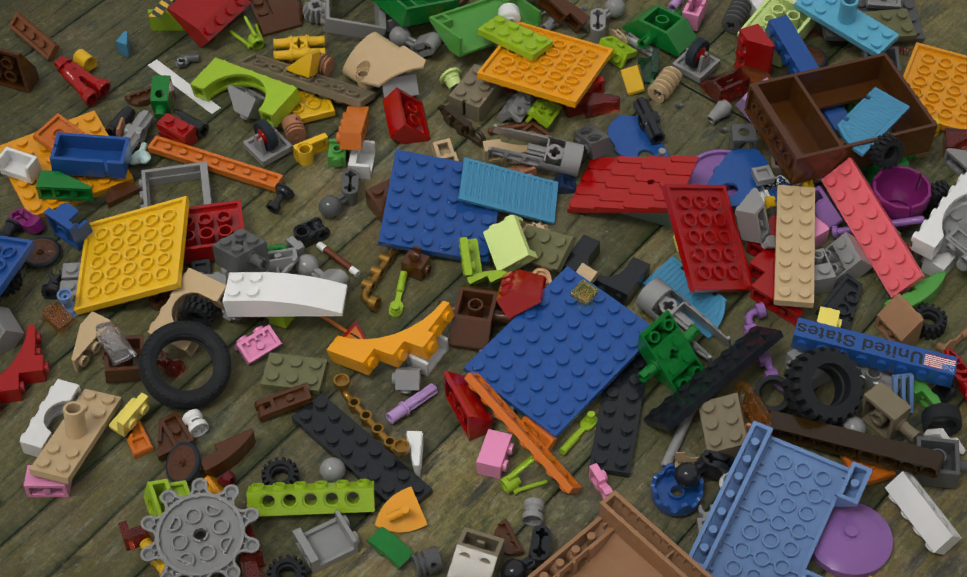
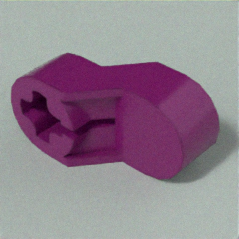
M25 208L15 209L8 217L16 220L21 225V229L29 234L39 233L45 227V223L39 215L32 214Z

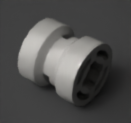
M535 497L525 499L523 505L525 512L522 515V522L532 527L541 525L543 523L544 501Z

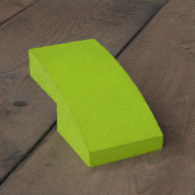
M502 270L484 271L467 277L466 282L468 285L475 286L487 280L489 286L500 282L503 278L502 276L507 272Z

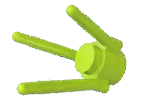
M244 16V20L251 31V34L248 36V42L232 30L229 33L245 44L249 50L262 49L265 41L258 24H255L256 33L247 16Z
M532 455L511 473L499 480L507 494L513 492L516 495L522 491L548 483V480H543L519 487L521 480L518 474L534 462Z

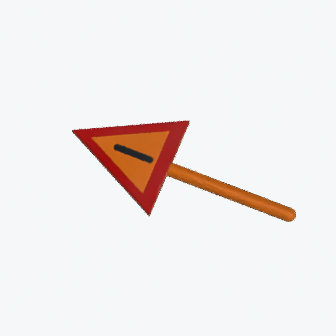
M319 316L343 331L342 337L366 339L356 320L347 330L328 317Z

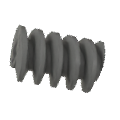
M749 0L731 1L721 22L725 31L737 34L739 29L742 28L752 8Z

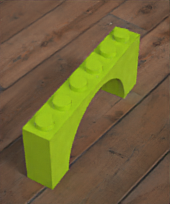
M216 57L190 84L194 96L205 101H209L218 93L227 90L229 84L261 90L266 96L258 110L260 117L268 121L275 128L301 101L297 87Z

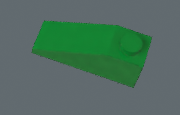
M40 170L36 184L39 199L94 201L90 185L59 171Z

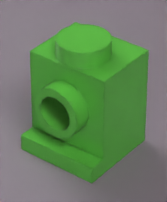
M329 139L328 166L347 167L348 150H340V143H337L336 139Z

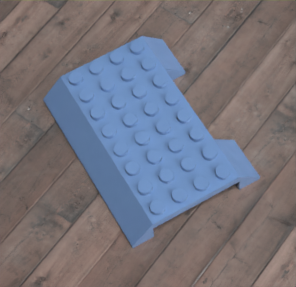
M753 421L692 546L689 556L713 577H823L807 570V567L834 507H855L858 505L873 469L854 461L850 468L773 437V428Z

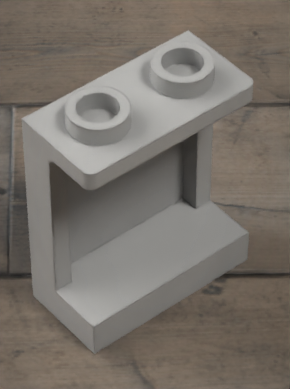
M339 510L334 512L335 518L303 533L299 527L292 531L294 543L313 574L359 552L358 543L360 539L356 531H351L349 528L350 523L346 515L342 516Z

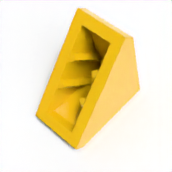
M320 49L311 51L286 67V69L307 78L318 74Z
M639 64L621 70L628 96L645 91Z

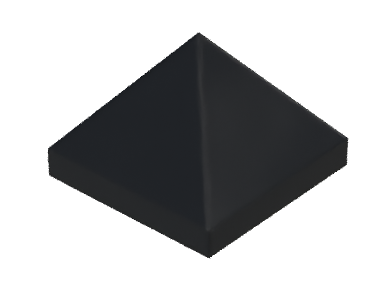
M951 384L950 388L936 385L931 391L938 395L942 403H947L957 393L958 389L953 384Z

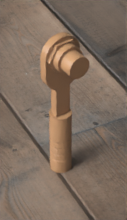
M967 326L954 340L950 339L946 344L937 343L936 349L943 354L946 349L954 350L955 346L967 337Z

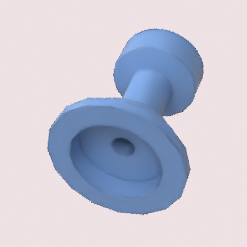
M68 288L59 290L57 298L62 303L58 308L59 316L64 320L75 319L79 315L74 312L75 302L72 301V291Z

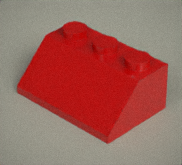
M759 24L739 29L737 50L735 51V71L739 73L742 79L753 82L763 81L766 77L770 79L775 45Z
M396 87L383 99L390 138L401 144L429 141L430 135L422 101Z
M520 269L514 272L509 271L502 276L496 301L508 319L542 302L547 280L545 276Z
M446 371L444 372L445 398L467 438L471 441L486 435L488 429H491L493 418L490 412H486L484 409L485 405L481 401V397L478 398L476 392L468 387L469 383L464 379V375Z

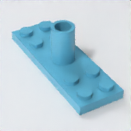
M797 0L794 3L796 10L872 56L884 53L899 38L898 33L858 10L859 0Z

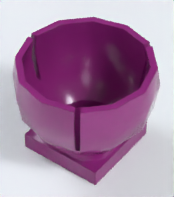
M893 166V169H882L873 178L870 185L890 220L922 216L931 202V183L924 174L921 175V172L911 167ZM911 225L899 226L895 228L901 233L907 228H909Z

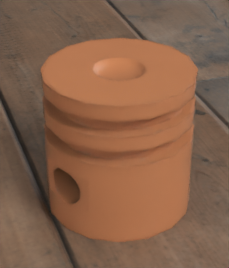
M320 53L318 74L329 77L335 67V58Z
M290 114L282 119L281 126L289 143L297 144L306 139L307 132L299 115Z

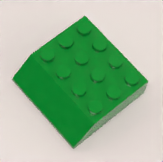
M373 0L380 9L385 11L402 27L430 22V16L458 8L460 1Z

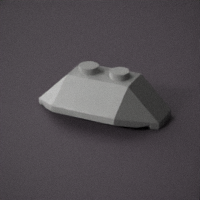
M296 247L269 251V267L265 270L257 267L250 272L288 273L298 261ZM221 267L222 274L228 277L229 271Z

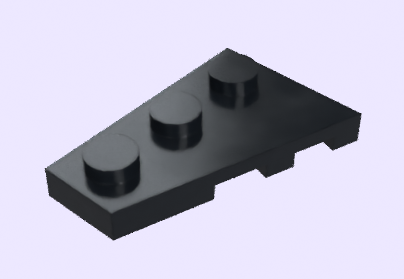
M848 274L844 276L820 306L839 310L838 319H842L840 328L850 330L863 284ZM820 307L817 309L816 315H819Z

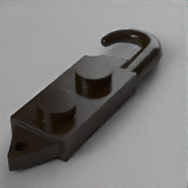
M449 104L437 107L447 125L452 126L458 134L463 135L466 139H470L477 146L483 147V141H486L485 135L480 130H477L481 138L479 139L475 135L474 128L469 120Z

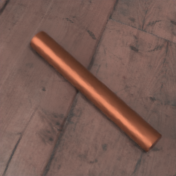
M530 120L528 123L520 122L497 127L520 130L533 121L539 126L541 125L536 120ZM493 127L488 128L489 135L496 134L492 132Z

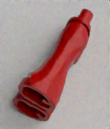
M61 56L54 62L57 71L65 81L72 85L87 106L94 105L98 101V97L102 99L109 92L111 82L92 75L70 58L67 59Z

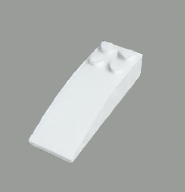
M229 272L223 305L227 317L343 316L348 286L347 284L327 279L289 273Z

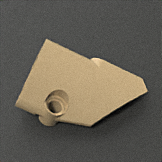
M373 32L366 36L351 52L343 67V74L357 82L358 87L370 90L373 86L380 87L400 74H409L414 70L424 69L426 59L406 46L399 47L379 33Z

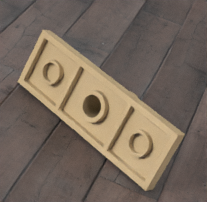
M84 389L76 401L66 403L63 406L64 419L30 467V475L69 484L121 406L122 397Z

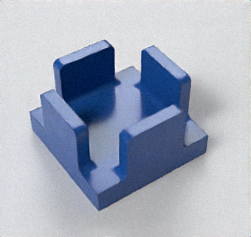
M67 202L61 204L55 210L48 208L44 211L53 233L80 252L83 249V240L93 231L89 221L85 219L80 224L77 222L71 223L79 214V211Z

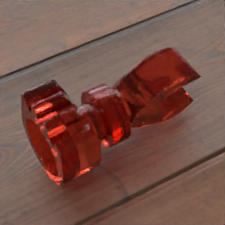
M164 351L159 353L161 358H157V365L163 366L166 373L171 377L176 378L185 371L184 363L178 358L174 360L167 358Z

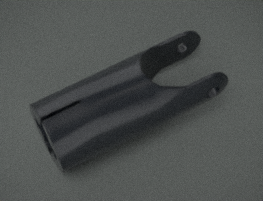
M174 110L181 120L196 127V134L199 138L207 135L209 131L207 123L182 110Z

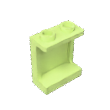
M509 215L502 222L489 226V229L483 232L496 270L515 271L537 259L536 252L529 249L520 225L523 222L521 217Z

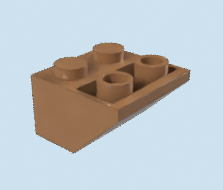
M899 293L877 314L874 327L887 340L914 346L918 343L924 319L920 313L915 311L909 301L904 299Z

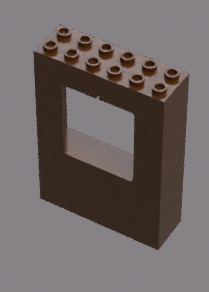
M886 53L749 84L744 111L791 185L825 177L850 157L854 159L859 168L875 165L869 159V151L862 157L852 149L856 146L873 143L874 139L878 140V137L843 145L820 111L861 101L863 98L869 99L866 95L874 87L910 106L909 110L891 127L894 132L891 135L899 138L904 143L905 150H902L904 156L901 155L900 158L930 151L938 126L927 108L919 100L918 95L914 93L910 84L906 82L902 73L896 68L892 59Z

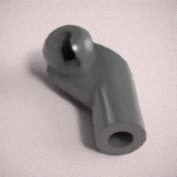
M182 54L176 59V65L183 68L190 62H200V55Z

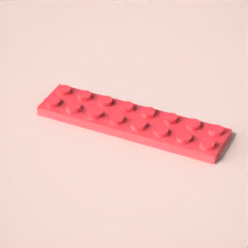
M848 158L821 179L892 299L896 294L900 293L902 295L925 278V275L854 159Z

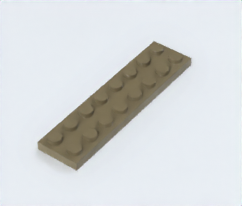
M256 53L237 61V66L303 89L306 93H315L321 98L333 99L336 103H345L360 108L374 100L376 96L374 91L321 74L307 78L292 73L286 69L290 64Z

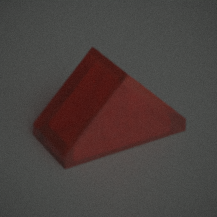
M945 128L942 139L943 158L948 148L963 150L967 147V129Z

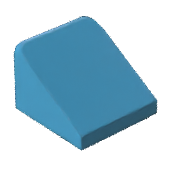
M124 31L116 40L118 53L129 57L130 41L128 32Z

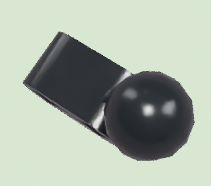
M705 450L694 464L690 462L679 464L675 469L674 479L679 486L687 489L695 487L699 483L701 476L719 481L723 474L729 472L735 458L720 452Z
M538 525L533 529L528 556L522 560L514 558L507 560L501 567V577H527L529 570L537 569L548 559L551 531L547 526ZM542 539L540 555L537 557L539 541Z

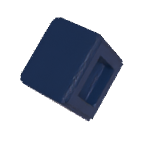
M559 173L553 180L558 182L557 194L575 193V178Z

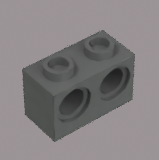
M590 124L574 131L573 142L583 144L584 154L588 155L591 159L594 160L612 153L610 137L595 125Z

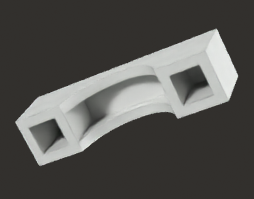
M57 379L54 386L50 387L46 399L41 402L35 417H32L29 427L20 437V444L25 454L35 457L39 456L52 437L51 431L48 430L52 420L63 414V406L66 403L76 401L82 392L78 384Z

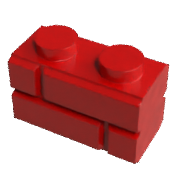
M166 113L157 122L160 137L189 146H194L198 141L195 126L169 113Z

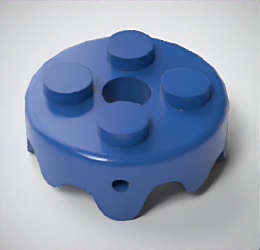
M669 463L661 472L653 477L650 491L651 500L658 510L664 514L677 517L686 516L694 512L702 502L703 478H700L699 483L695 487L683 488L674 479L675 464ZM679 490L682 495L674 496L671 492Z

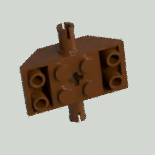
M467 284L460 287L456 303H450L455 316L452 319L449 346L482 350L491 340L494 323H510L515 318L513 316L508 319L503 311L498 310L499 304L496 298L499 289Z

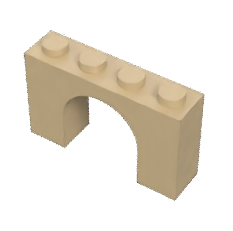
M188 268L186 273L182 275L181 288L172 290L167 303L161 307L158 317L151 323L148 333L151 335L163 325L178 321L180 309L185 299L189 296L191 298L192 296H196V298L201 296L203 300L206 298L208 299L207 302H212L214 306L223 309L226 285ZM180 340L172 342L167 346L192 358L200 345L192 341Z

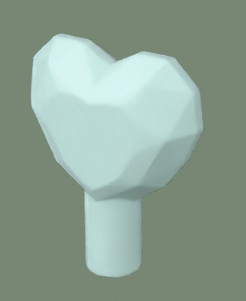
M141 143L139 150L131 155L129 164H147L150 161L151 156L146 151L147 143Z

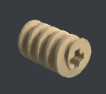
M664 67L648 87L650 98L658 103L668 99L679 82L682 81V73L675 67Z

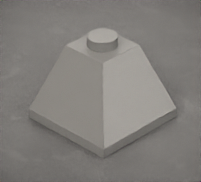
M229 84L228 91L234 111L239 113L241 118L248 121L250 119H259L260 114L258 110L262 106L265 97L249 88Z

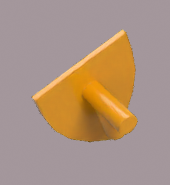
M411 486L394 494L383 505L375 522V526L379 528L384 527L388 531L396 533L411 532L428 525Z

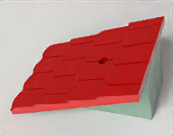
M672 155L671 157L618 156V158L599 157L594 160L591 159L576 188L574 196L570 200L567 213H621L672 228L662 186L665 184H692L693 172L699 157Z

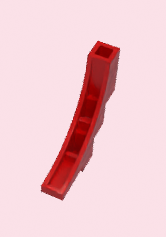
M27 325L26 338L20 352L11 365L0 374V412L2 410V403L23 401L26 384L47 382L50 366L49 362H45L41 347H39V344L42 343L41 332H37L35 325Z

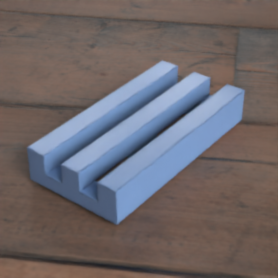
M912 373L892 375V390L898 396V379H901L900 396L905 401L907 378V403L911 406L910 413H914V375Z

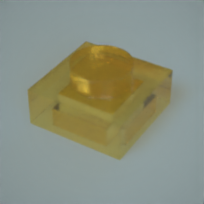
M584 279L571 291V297L585 306L598 294V288Z

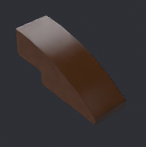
M567 0L536 1L559 25L565 22L575 33L579 32L590 19L584 11Z
M252 428L214 444L216 451L201 458L200 467L204 476L209 475L217 478L239 463L256 443L254 430Z

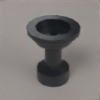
M283 183L276 184L277 197L274 201L270 200L266 204V208L273 214L279 213L281 210L280 204L283 199H293L295 196L293 190Z

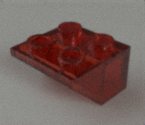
M740 68L727 70L700 82L699 86L716 103L722 100L731 102L748 92L750 78Z

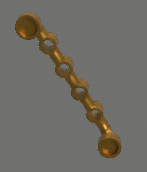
M387 247L389 252H381L378 261L381 263L379 267L375 265L371 267L370 276L372 277L370 280L365 278L362 280L361 300L367 305L368 310L377 312L380 309L381 297L372 295L369 298L368 295L370 292H374L376 283L384 277L386 268L392 265L396 253H400V249Z
M344 373L337 374L333 379L334 387L340 391L348 403L349 411L360 416L361 425L370 427L373 438L382 440L384 447L390 453H394L398 457L406 456L410 451L409 442L403 438L396 440L394 437L388 436L384 431V426L381 423H376L372 418L371 411L365 410L360 404V399L353 397L349 393V376Z

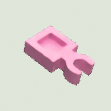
M597 463L590 465L589 479L597 492L601 494L602 499H605L613 492L606 483L608 481L607 474L603 469H600Z

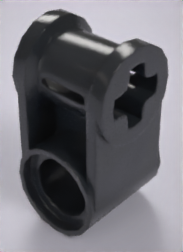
M314 217L307 222L295 226L293 235L297 241L300 240L304 244L305 248H308L315 243L327 239L330 235V230L322 224V220L319 217Z

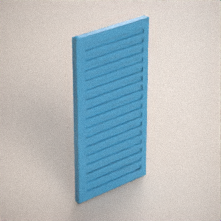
M464 157L458 196L459 201L551 225L555 223L558 182Z

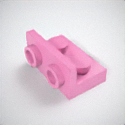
M261 325L252 331V335L248 337L244 335L236 341L237 344L234 349L236 352H240L248 365L281 346V341L270 325L265 327Z

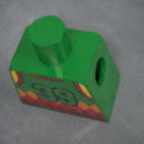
M153 75L150 103L154 117L160 120L166 113L172 114L176 94L170 75Z

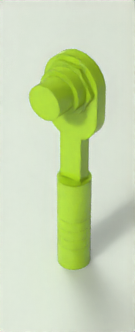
M400 271L396 298L390 303L389 315L393 318L400 317L403 312L401 298L408 274L406 271Z
M588 411L587 415L580 421V428L559 449L561 455H565L585 431H591L597 425L598 418L594 411Z

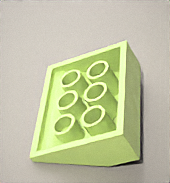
M765 0L742 28L759 24L765 32L769 20L787 15L802 40H804L814 28L815 21L794 8L795 2L792 0ZM774 49L772 64L781 68L783 66L781 57Z

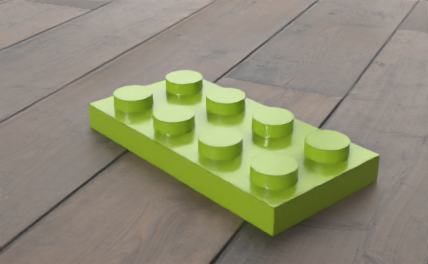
M497 15L477 29V35L531 61L553 47V40L500 15Z

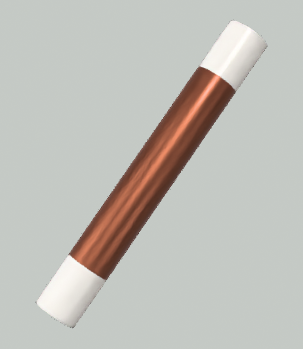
M318 242L316 247L355 277L360 275V270L324 243Z

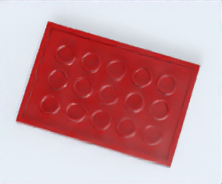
M663 185L662 191L690 293L751 292L753 280L726 185Z

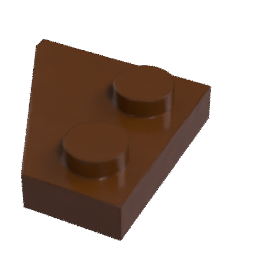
M177 411L158 420L157 457L159 461L166 459L172 448L181 442H190L195 445L192 435Z

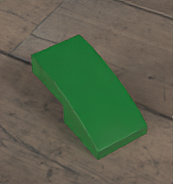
M384 527L379 528L366 541L380 556L384 555L397 569L410 559V554L413 553L400 539Z

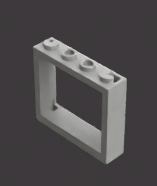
M320 0L322 1L320 5V12L322 13L320 24H322L323 32L365 38L369 34L377 32L384 37L386 32V13L377 4L374 3L375 25L331 18L329 0Z
M207 161L141 170L142 179L139 180V186L143 191H140L141 202H144L141 208L151 206L150 186L201 179L204 205L212 204Z

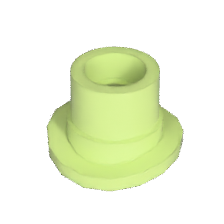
M456 67L450 68L440 76L439 81L441 84L447 85L449 91L452 92L461 81L462 71Z

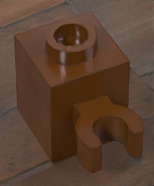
M414 245L413 250L409 249L401 261V271H406L408 277L422 282L425 276L430 274L432 265H430V256L422 254V249Z

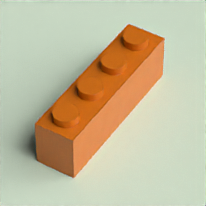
M348 106L346 112H343V119H341L339 132L336 135V142L340 143V150H362L369 125L368 106H361L360 108Z

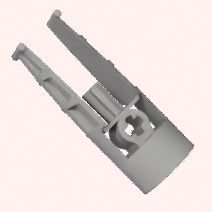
M497 124L493 125V133L529 143L526 154L489 146L487 155L491 153L504 159L519 162L520 164L577 177L584 151L583 144L529 131L497 127ZM552 152L556 153V157L551 156Z
M660 278L651 280L638 295L636 305L652 319L656 320L666 310H669L676 323L687 330L695 323L684 314L686 312L689 317L726 346H732L729 336L726 337L699 310ZM692 340L690 342V346L696 354L709 362L713 361L712 356L696 341Z

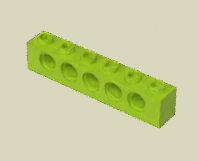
M343 479L333 483L320 480L307 484L304 481H298L294 484L276 482L273 485L254 483L248 486L246 492L247 508H256L259 511V516L334 514L337 510L340 513L375 512L376 505L374 481L369 479H359L357 482H348V480ZM350 492H355L359 496L357 498H351L348 494ZM335 493L338 497L330 499L327 494ZM314 494L317 498L310 500L306 495ZM270 495L274 498V501H266L264 497ZM293 495L296 499L289 501L285 496Z

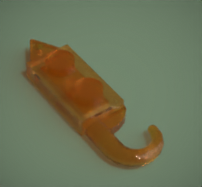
M740 381L736 385L735 393L739 395L742 388L745 391L743 410L751 425L753 421H757L772 428L771 423L773 419L758 394L753 391L747 381Z

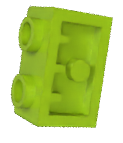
M614 36L600 38L598 44L613 49V55L608 61L619 68H624L626 60L636 57L638 50Z
M539 97L526 113L528 117L525 122L528 123L534 118L547 129L562 107L556 102Z
M467 237L459 238L458 243L463 277L467 278L482 272L478 240L476 238L467 239Z

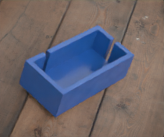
M57 132L50 156L52 171H59L66 175L106 177V175H109V178L126 179L132 154L130 137Z

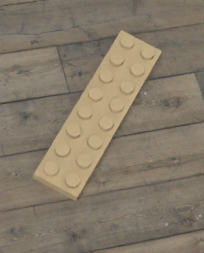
M777 185L774 305L813 308L815 187Z

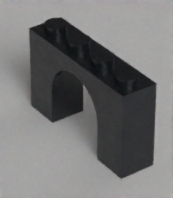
M584 234L571 250L561 272L567 266L576 272L581 263L590 267L600 254V241ZM633 257L621 273L614 276L598 275L593 284L627 307L643 286L642 283L648 279L650 264Z

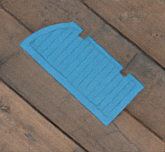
M874 87L866 95L869 100L863 98L845 116V119L848 121L841 120L836 125V128L846 144L875 138L879 135L882 136L909 110L910 106ZM875 143L856 146L852 150L863 157L871 149L870 145Z
M674 256L670 257L642 283L643 286H646L651 280L660 278L719 329L724 318L726 302L728 300L720 293L716 296L712 295V293H690L685 272L682 270L683 265ZM686 312L684 313L695 323L704 337L708 340L713 337L711 333L689 317Z

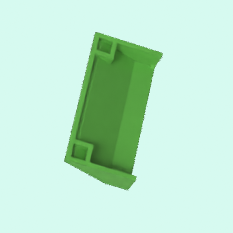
M479 0L430 16L429 21L447 48L458 57H462L496 44L477 35V29L496 17L501 5L505 3L517 5L521 15L520 22L537 27L541 25L542 11L526 0Z

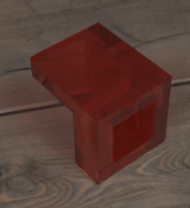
M127 521L118 523L127 551L140 547L142 540L150 538L148 531L143 530L141 525L129 529Z

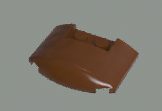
M249 0L251 2L249 7L263 37L302 27L303 25L301 20L304 18L301 0Z

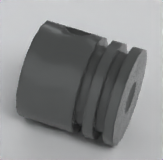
M436 546L423 549L421 553L417 551L415 554H410L417 577H421V575L424 577L426 573L430 575L443 571L441 557Z

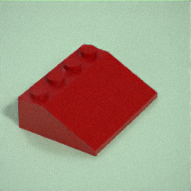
M176 0L166 10L198 46L202 48L248 7L251 2L249 0Z
M241 200L189 207L183 265L191 264V261L210 259V261H215L212 245L243 228L245 230Z

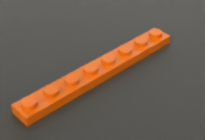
M157 135L147 147L150 153L185 164L207 161L210 172L276 192V184L282 183L284 180L282 174Z
M469 372L464 377L469 383L468 387L479 394L481 401L494 411L493 414L497 419L506 424V429L520 440V445L533 454V459L543 465L547 475L559 483V488L563 492L575 494L583 488L479 373Z

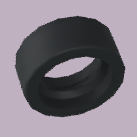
M768 375L757 382L753 392V400L761 412L766 413L769 410L784 412L788 408L787 404L789 402L787 398L778 406L766 405L761 398V391L764 386L772 383L782 387V381L786 380L785 378L778 375Z
M936 403L922 411L921 420L924 432L928 429L943 428L948 436L957 434L962 428L960 409L953 404ZM938 419H949L947 421L942 422L935 421Z

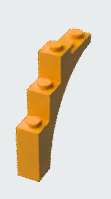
M442 301L432 313L408 329L393 335L374 339H350L337 336L326 350L332 362L366 375H370L380 361L399 368L409 354L429 360L439 347L437 338L455 315L450 303Z

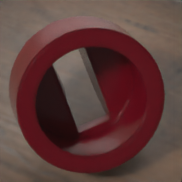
M229 469L217 481L220 485L226 487L235 483V476Z

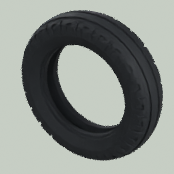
M175 321L158 328L147 338L139 355V375L147 392L159 403L173 409L192 410L210 404L224 391L231 375V357L223 339L208 326L193 321ZM180 340L192 341L204 347L210 354L213 362V374L203 386L194 390H179L171 387L161 378L157 369V357L162 349L172 342Z

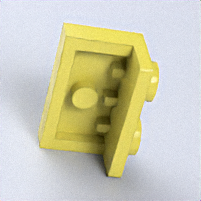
M141 393L137 398H132L111 421L109 428L125 437L136 426L137 421L148 412L150 407L148 396Z

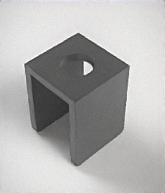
M753 123L731 124L729 150H735L736 143L749 142V149H756L757 135ZM746 130L749 132V135L742 136L739 134V131Z

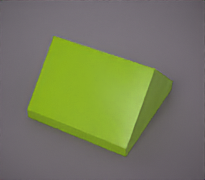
M148 9V16L154 9ZM167 10L164 11L161 17H149L151 31H185Z

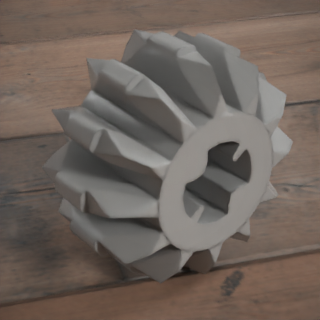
M309 0V2L304 4L302 12L306 22H310L311 25L314 23L318 25L320 23L322 14L320 12L322 1Z

